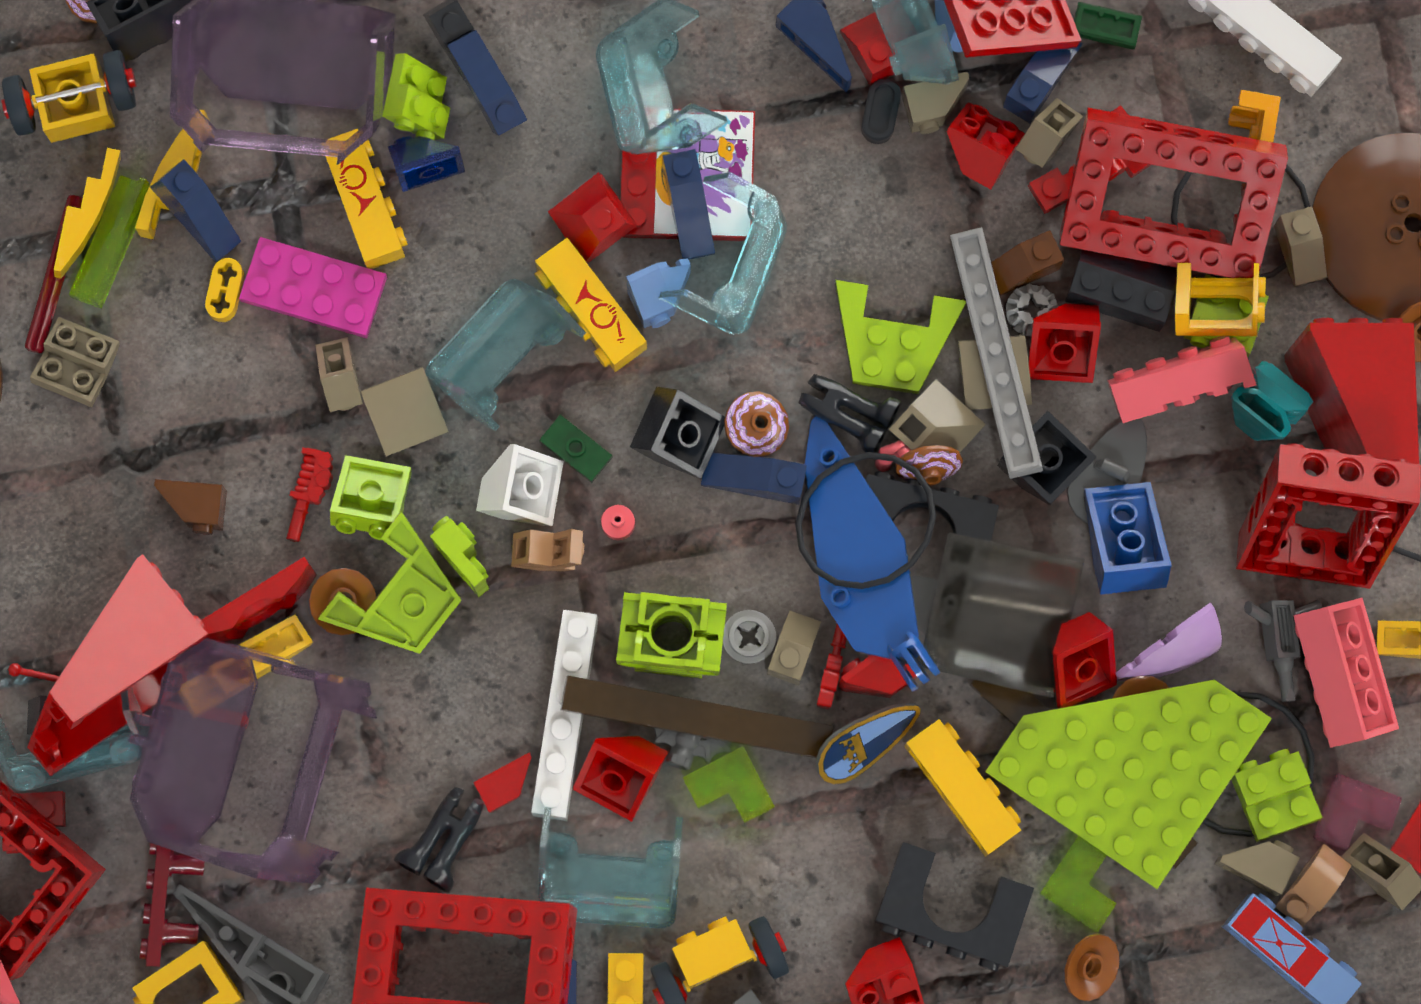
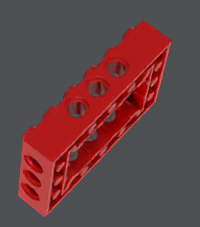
M1087 108L1060 229V245L1177 267L1178 263H1191V270L1229 278H1254V263L1259 264L1260 272L1288 161L1287 147L1279 143ZM1113 159H1125L1246 182L1241 185L1242 199L1238 214H1234L1233 218L1234 231L1231 244H1227L1226 236L1221 231L1210 229V232L1184 227L1183 223L1172 225L1152 221L1151 217L1146 216L1144 219L1119 215V211L1115 210L1102 212Z
M1296 443L1280 444L1239 531L1236 569L1370 589L1420 504L1421 465L1412 464L1405 459L1385 460L1375 458L1370 454L1351 455L1340 453L1335 449L1316 450L1305 448L1303 445ZM1306 470L1313 471L1317 476L1308 475ZM1340 475H1346L1349 478H1351L1352 481H1346L1342 479ZM1303 501L1359 510L1347 533L1336 532L1334 529L1326 527L1319 529L1306 528L1295 523V515L1297 511L1301 512ZM1301 547L1310 548L1314 554L1304 552ZM1335 552L1343 553L1347 556V559L1338 557Z
M0 780V836L5 839L3 843L8 847L13 846L31 861L30 866L39 872L54 871L44 886L35 890L32 894L35 897L21 915L15 916L9 922L0 914V960L11 981L24 975L106 869Z
M366 887L352 1004H489L394 996L395 986L399 985L400 980L397 977L399 952L400 950L403 951L404 944L401 943L403 926L425 932L426 928L446 930L452 934H459V931L481 933L487 937H493V934H505L524 940L531 939L524 1004H568L578 909L570 903Z

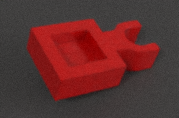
M1075 164L1064 175L1061 174L1057 167L1029 183L1028 188L1044 214L1067 202Z

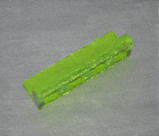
M122 175L119 176L69 292L71 298L102 309L135 233L139 213L150 186L147 179L140 177L136 181Z

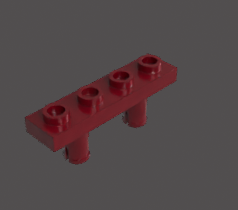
M159 826L158 834H151L149 855H156L155 869H148L146 889L153 890L152 904H144L143 924H150L148 938H141L139 959H146V967L160 968L161 949L166 943L197 945L199 925L172 923L164 918L168 877H172V874L201 876L204 874L205 855L174 853V849H171L173 827Z

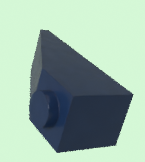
M792 0L776 16V28L847 92L851 87L852 76L830 16L826 10V4L823 0Z
M477 30L447 45L494 134L499 136L527 121L513 91Z
M1080 42L1076 48L1037 51L1006 95L1003 108L1031 124L1083 43Z
M692 149L663 155L662 170L682 259L688 258L690 260L715 255L696 150Z
M185 159L173 166L150 186L153 192L215 263L241 242L207 185Z
M712 453L703 473L701 486L799 505L807 465L774 458Z

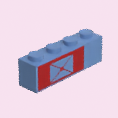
M1254 893L1247 895L1221 926L1313 1004H1346L1362 984L1355 978L1357 972L1343 961H1340L1339 964L1328 956L1330 950L1323 943L1315 938L1310 941L1301 933L1303 927L1289 916L1281 917L1274 911L1276 905L1261 893L1258 896Z

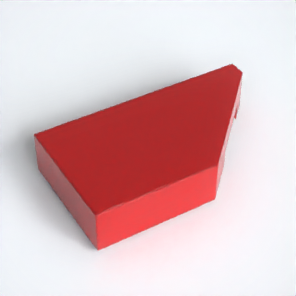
M530 753L473 782L489 813L520 798L532 760Z

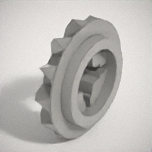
M1029 283L1026 286L1016 288L1010 295L1006 303V317L1015 331L1031 337L1033 317H1031L1030 312L1020 311L1028 307L1030 298H1032L1036 307L1044 308L1037 312L1036 317L1059 307L1054 294L1045 289L1043 285L1037 286Z
M743 610L731 616L726 622L723 646L732 659L743 664L760 663L773 651L776 643V630L771 620L763 613L755 610ZM758 626L755 639L761 646L748 643L742 649L739 648L742 645L743 636L737 629L750 632Z

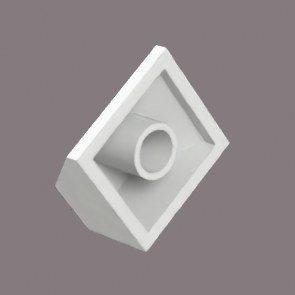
M510 444L482 477L476 511L505 520L552 526L564 461L516 444Z

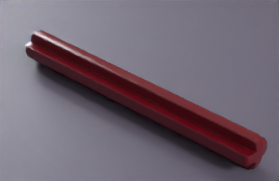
M69 195L66 200L25 342V348L30 352L42 353L44 351V342L48 337L65 275L62 278L55 277L54 266L67 206L81 209L83 198L80 196Z

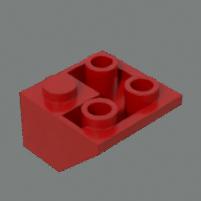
M969 102L947 130L962 174L990 190L1001 177L1015 153L1016 147L1025 135L1012 122L1000 120L991 115L985 107L973 105Z
M868 654L869 657L862 662L859 658H856L842 669L843 672L840 674L842 677L838 685L844 692L891 698L906 687L907 683L891 659ZM905 664L906 668L915 680L917 678L916 674L913 672L909 664Z
M900 937L867 949L845 983L851 1004H924L913 964Z

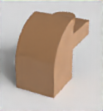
M530 529L513 533L511 567L538 571H573L576 565H581L584 554L583 531L569 529L550 533Z
M1323 844L1304 865L1294 883L1278 899L1276 908L1304 927L1317 911H1321L1345 879L1351 864L1327 845Z

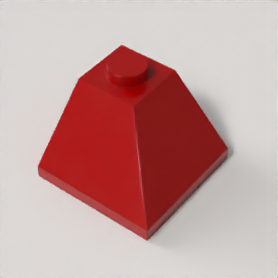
M898 1L840 29L844 41L869 86L879 79H887L928 58L925 49Z
M600 172L548 211L565 238L570 240L587 264L637 227L633 218Z
M1065 303L1033 318L1028 357L1030 379L1093 383L1101 330L1099 306Z
M1090 612L1061 624L1053 649V663L1058 709L1073 706L1117 685L1113 629Z
M640 736L596 738L572 790L632 822L657 778L669 752Z

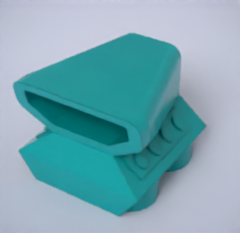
M1261 361L1252 370L1256 386L1249 388L1238 387L1231 396L1234 422L1239 429L1253 440L1284 439L1291 431L1290 424H1296L1312 405L1313 400L1307 391L1275 365Z

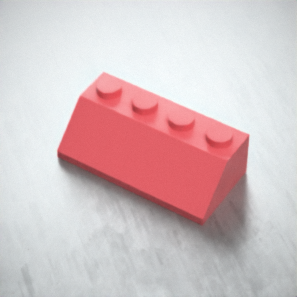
M1363 597L1294 615L1296 635L1302 645L1305 667L1311 677L1314 688V700L1319 706L1323 720V732L1328 739L1330 748L1366 740L1399 729Z

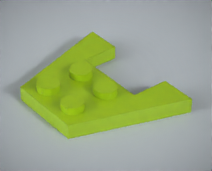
M835 280L852 384L919 394L966 305V301L934 296L929 327L863 317L868 285Z
M400 511L380 539L407 558L366 611L338 591L318 616V620L420 654L462 600L408 519Z

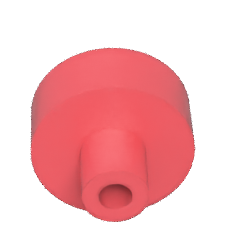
M614 505L606 509L601 518L603 532L613 540L628 538L635 528V518L631 510L623 505Z

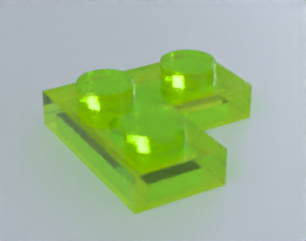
M743 746L682 778L698 809L729 793L744 824L775 808Z
M1078 836L1039 894L1098 933L1117 903L1089 885V882L1107 855Z

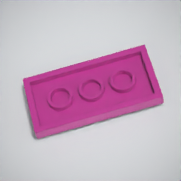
M260 237L239 299L247 304L367 338L387 275L379 271Z

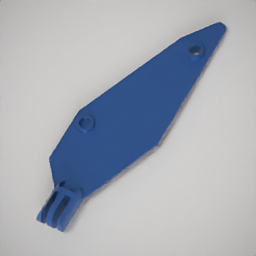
M814 417L811 420L805 458L808 489L819 474L839 460L850 457L829 424L818 417ZM835 455V456H834V459H833L832 461L828 462V459H829L831 456ZM854 462L843 465L821 481L809 498L818 568L837 580L863 583L887 577L908 562L904 537ZM907 570L890 583L866 589L835 586L818 575L821 599L855 651L891 659L911 691H916L919 687L905 664H909L923 684L930 681L928 674L917 659L919 655L935 676L940 674V670L919 640L910 570Z

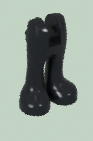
M813 374L808 384L826 394L824 400L822 401L809 394L801 393L798 403L816 417L843 429L857 438L865 453H876L885 437L886 430H889L894 421L901 401L894 397H889L882 403L874 402L832 379ZM840 406L852 409L878 426L869 425L842 411Z
M454 787L443 799L428 827L416 844L411 848L401 850L394 858L398 865L420 876L444 831L449 829L450 834L423 874V878L447 893H450L454 885L451 873L452 864L462 845L475 828L484 807V803L476 797L467 808L462 820L453 815L452 813L459 805L465 791L458 787Z

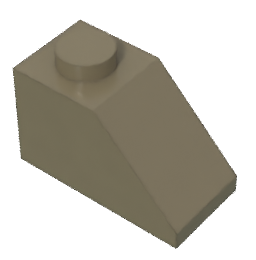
M968 72L904 86L902 100L911 133L920 131V134H930L939 130V127L944 125L967 88L969 81Z
M1056 98L1034 119L1016 147V150L1022 153L1028 162L1043 168L1054 157L1083 116Z
M1312 206L1280 215L1274 225V229L1294 288L1326 279L1323 237Z
M348 337L315 345L320 380L330 412L337 410L345 411L363 404Z
M789 610L769 664L767 675L799 686L821 621Z
M1365 833L1341 856L1351 864L1350 868L1379 896L1401 911L1421 891V879L1412 865Z
M1275 840L1274 843L1268 841L1220 856L1214 864L1276 897L1282 895L1300 857L1292 854L1294 849L1291 846Z

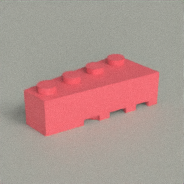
M1220 336L1210 340V346L1197 349V346L1184 348L1177 352L1178 357L1166 361L1165 357H1158L1147 361L1145 368L1133 371L1132 368H1126L1113 374L1114 378L1107 380L1122 423L1164 412L1168 409V403L1173 402L1174 406H1185L1195 403L1200 399L1199 395L1206 393L1207 396L1215 395V397L1228 394L1232 385L1243 382L1244 388L1256 386L1244 346L1236 337L1230 339L1229 336Z

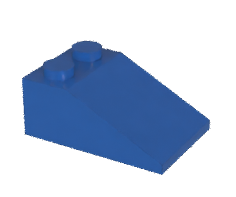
M1151 482L1084 489L1093 566L1100 595L1167 588L1172 565Z

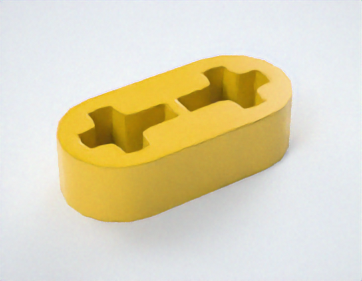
M223 258L214 265L205 300L208 314L213 320L218 322H227L235 316L244 283V271L241 265L232 258ZM228 267H232L237 275L236 277H230L228 286L225 287V279L221 272H227ZM222 293L226 294L225 302L229 305V308H224L221 313H218L213 304L220 303Z

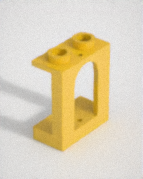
M1178 263L1175 304L1176 336H1257L1258 323H1265V302H1259V297H1265L1266 277H1259V264L1254 263V278H1191V263ZM1191 298H1238L1249 302L1253 308L1252 313L1241 320H1190Z
M205 941L200 942L132 988L137 995L133 998L135 1004H154L156 995L162 989L201 964L219 993L203 1004H240L245 999L210 944Z

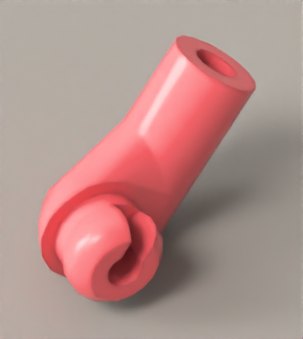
M899 440L881 447L878 453L895 455L900 458L903 454L911 451V449ZM876 459L875 467L879 471L885 472L891 468L893 461Z

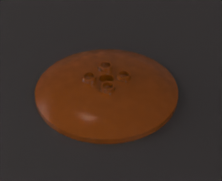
M1396 133L1379 136L1354 147L1332 166L1317 190L1312 208L1323 237L1327 282L1352 307L1367 316L1382 321L1387 318H1399L1411 305L1421 302V231L1410 232L1404 224L1405 219L1408 217H1414L1421 223V134Z

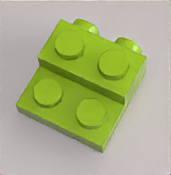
M406 53L395 54L382 117L393 122L395 128L415 134V139L421 142L434 143L435 139H444L450 113V107L442 103L447 77Z
M1206 274L1204 278H1216V277H1213V276H1210V275H1207V274ZM1269 296L1259 297V302H1265V307ZM1197 298L1190 320H1241L1248 317L1252 313L1253 308L1249 302L1238 298ZM1184 336L1183 338L1190 340L1191 345L1201 349L1210 346L1209 341L1220 336ZM1229 336L1230 339L1236 337L1244 346L1247 357H1249L1257 336Z
M345 455L330 509L331 525L344 534H353L355 530L369 532V535L374 539L382 540L380 537L400 511L404 512V501L411 478V467Z
M445 516L433 526L432 530L434 533L430 535V538L439 553L474 593L480 597L489 590L486 582L489 576L486 573V569L475 558L477 556L474 547L477 544L474 539L475 536L463 522L456 525L451 518Z
M1288 749L1277 751L1269 755L1271 761L1258 765L1256 760L1243 763L1238 768L1239 772L1235 773L1231 779L1256 843L1322 819L1310 788L1311 780L1299 751L1290 754Z

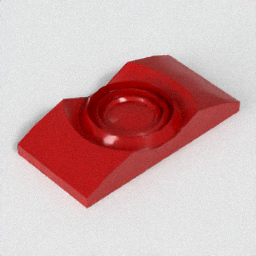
M305 557L301 558L203 618L202 622L208 635L200 646L217 645L241 639L249 628L266 620L278 610L292 608L307 591L317 575Z

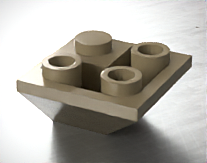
M936 379L909 406L889 430L911 450L923 446L942 445L952 447L961 452L986 424Z

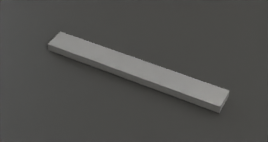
M983 228L952 234L950 238L1009 478L1012 479L1041 472L1043 468Z

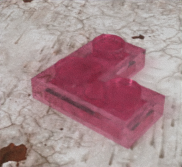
M1337 773L1334 776L1321 813L1322 819L1318 822L1313 838L1342 850H1348L1358 819L1390 831L1392 830L1402 797Z

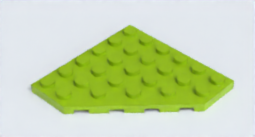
M1216 680L1022 716L985 773L1140 879L1158 889L1272 718Z

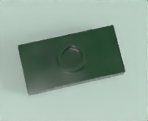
M1078 2L1074 23L1080 38L1127 49H1135L1142 16Z
M559 415L539 440L542 445L591 483H593L613 458V455L562 415Z

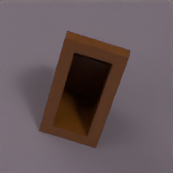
M1050 230L1019 243L991 262L999 295H1004L1016 288H1020L1060 270L1064 258Z
M155 479L154 486L185 524L189 528H193V533L212 535L213 530L223 531L227 490L223 485Z

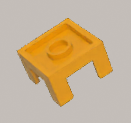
M1241 90L1238 97L1239 106H1232L1230 109L1228 125L1249 129L1248 138L1274 142L1281 97Z

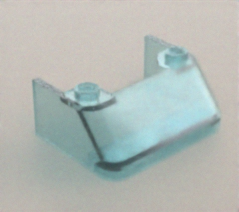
M657 0L600 41L596 50V60L617 145L621 150L631 154H642L689 148L728 122L726 116L693 103L674 113L663 67L673 61L677 55L679 42L676 32L700 16L698 10L675 0Z
M870 0L893 56L889 57V61L895 76L901 74L903 79L907 81L945 85L959 80L945 24L938 26L927 0Z
M731 172L705 176L703 183L746 205L748 216L752 221L729 284L719 286L715 290L711 302L686 289L660 292L658 298L729 334H739L746 332L753 323L786 235L787 222L774 195Z
M510 279L492 294L427 365L425 373L436 386L470 416L496 431L500 426L490 417L497 409L498 395L493 390L537 343L541 346L555 345L564 337L566 330L581 338L586 332L554 297L518 279Z
M132 686L121 693L122 709L128 726L123 727L52 776L48 774L31 752L21 755L17 754L0 715V766L9 785L16 790L28 791L134 763L148 755L152 748L151 735Z
M544 808L539 846L538 901L570 903L578 909L576 922L666 928L675 922L683 817H676L674 841H655L648 846L646 858L579 854L578 843L574 837L565 833L551 832L552 808Z

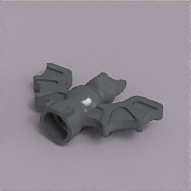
M653 728L656 734L654 743H664L670 746L671 750L665 762L681 770H690L694 756L701 757L706 764H709L716 754H728L731 752V742L710 738L701 740L699 736Z

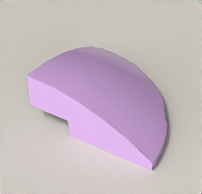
M1211 603L1207 604L1169 632L1163 640L1159 639L1140 653L1134 661L1123 666L1116 672L1117 681H1126L1137 676L1162 677L1193 666L1219 651L1222 635L1213 605Z

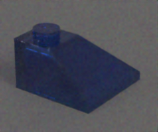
M411 136L402 137L394 141V145L388 146L403 192L465 172L459 146L420 136L416 138Z

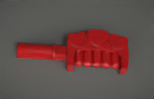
M302 448L301 453L304 455V463L301 464L302 470L298 473L300 478L296 480L297 486H295L294 491H290L289 495L292 499L297 500L295 508H293V515L286 537L289 541H300L306 515L309 513V504H321L322 498L326 495L324 490H328L331 487L333 475L330 471L333 469V457L329 452Z
M836 624L833 640L830 643L833 651L832 654L829 653L817 701V707L827 710L831 708L843 660V656H840L841 650L846 649L847 638L838 624Z

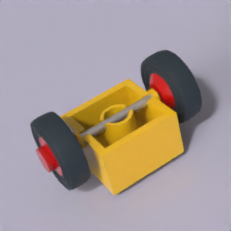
M116 50L103 54L104 76L102 67L94 53L29 69L35 93L32 97L27 91L20 75L2 79L4 99H1L3 111L7 119L10 118L16 134L24 136L36 131L35 109L39 110L43 131L51 143L114 128L115 123L108 93L112 96L118 111H125L136 107L133 89L137 87L132 67H127L122 52Z
M727 916L708 924L709 931L697 936L695 931H692L677 938V946L673 947L672 951L685 980L682 984L679 977L672 973L666 961L651 967L650 972L657 985V988L652 991L658 1004H686L688 996L685 990L690 992L691 988L752 960L756 962V957H758L761 964L766 966L773 979L789 973V967L783 952H786L787 948L780 933L773 932L764 916L752 920L748 923L753 937V949L750 950L737 920L734 919L729 922Z

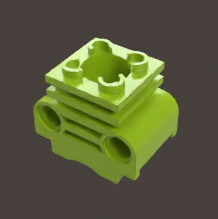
M624 592L616 657L617 664L632 667L635 672L702 679L703 675L718 676L720 673L727 603L710 602V599L677 597L656 593L641 592V594ZM677 622L683 624L689 630L691 639L684 648L669 652L655 644L653 640L654 632L664 623Z

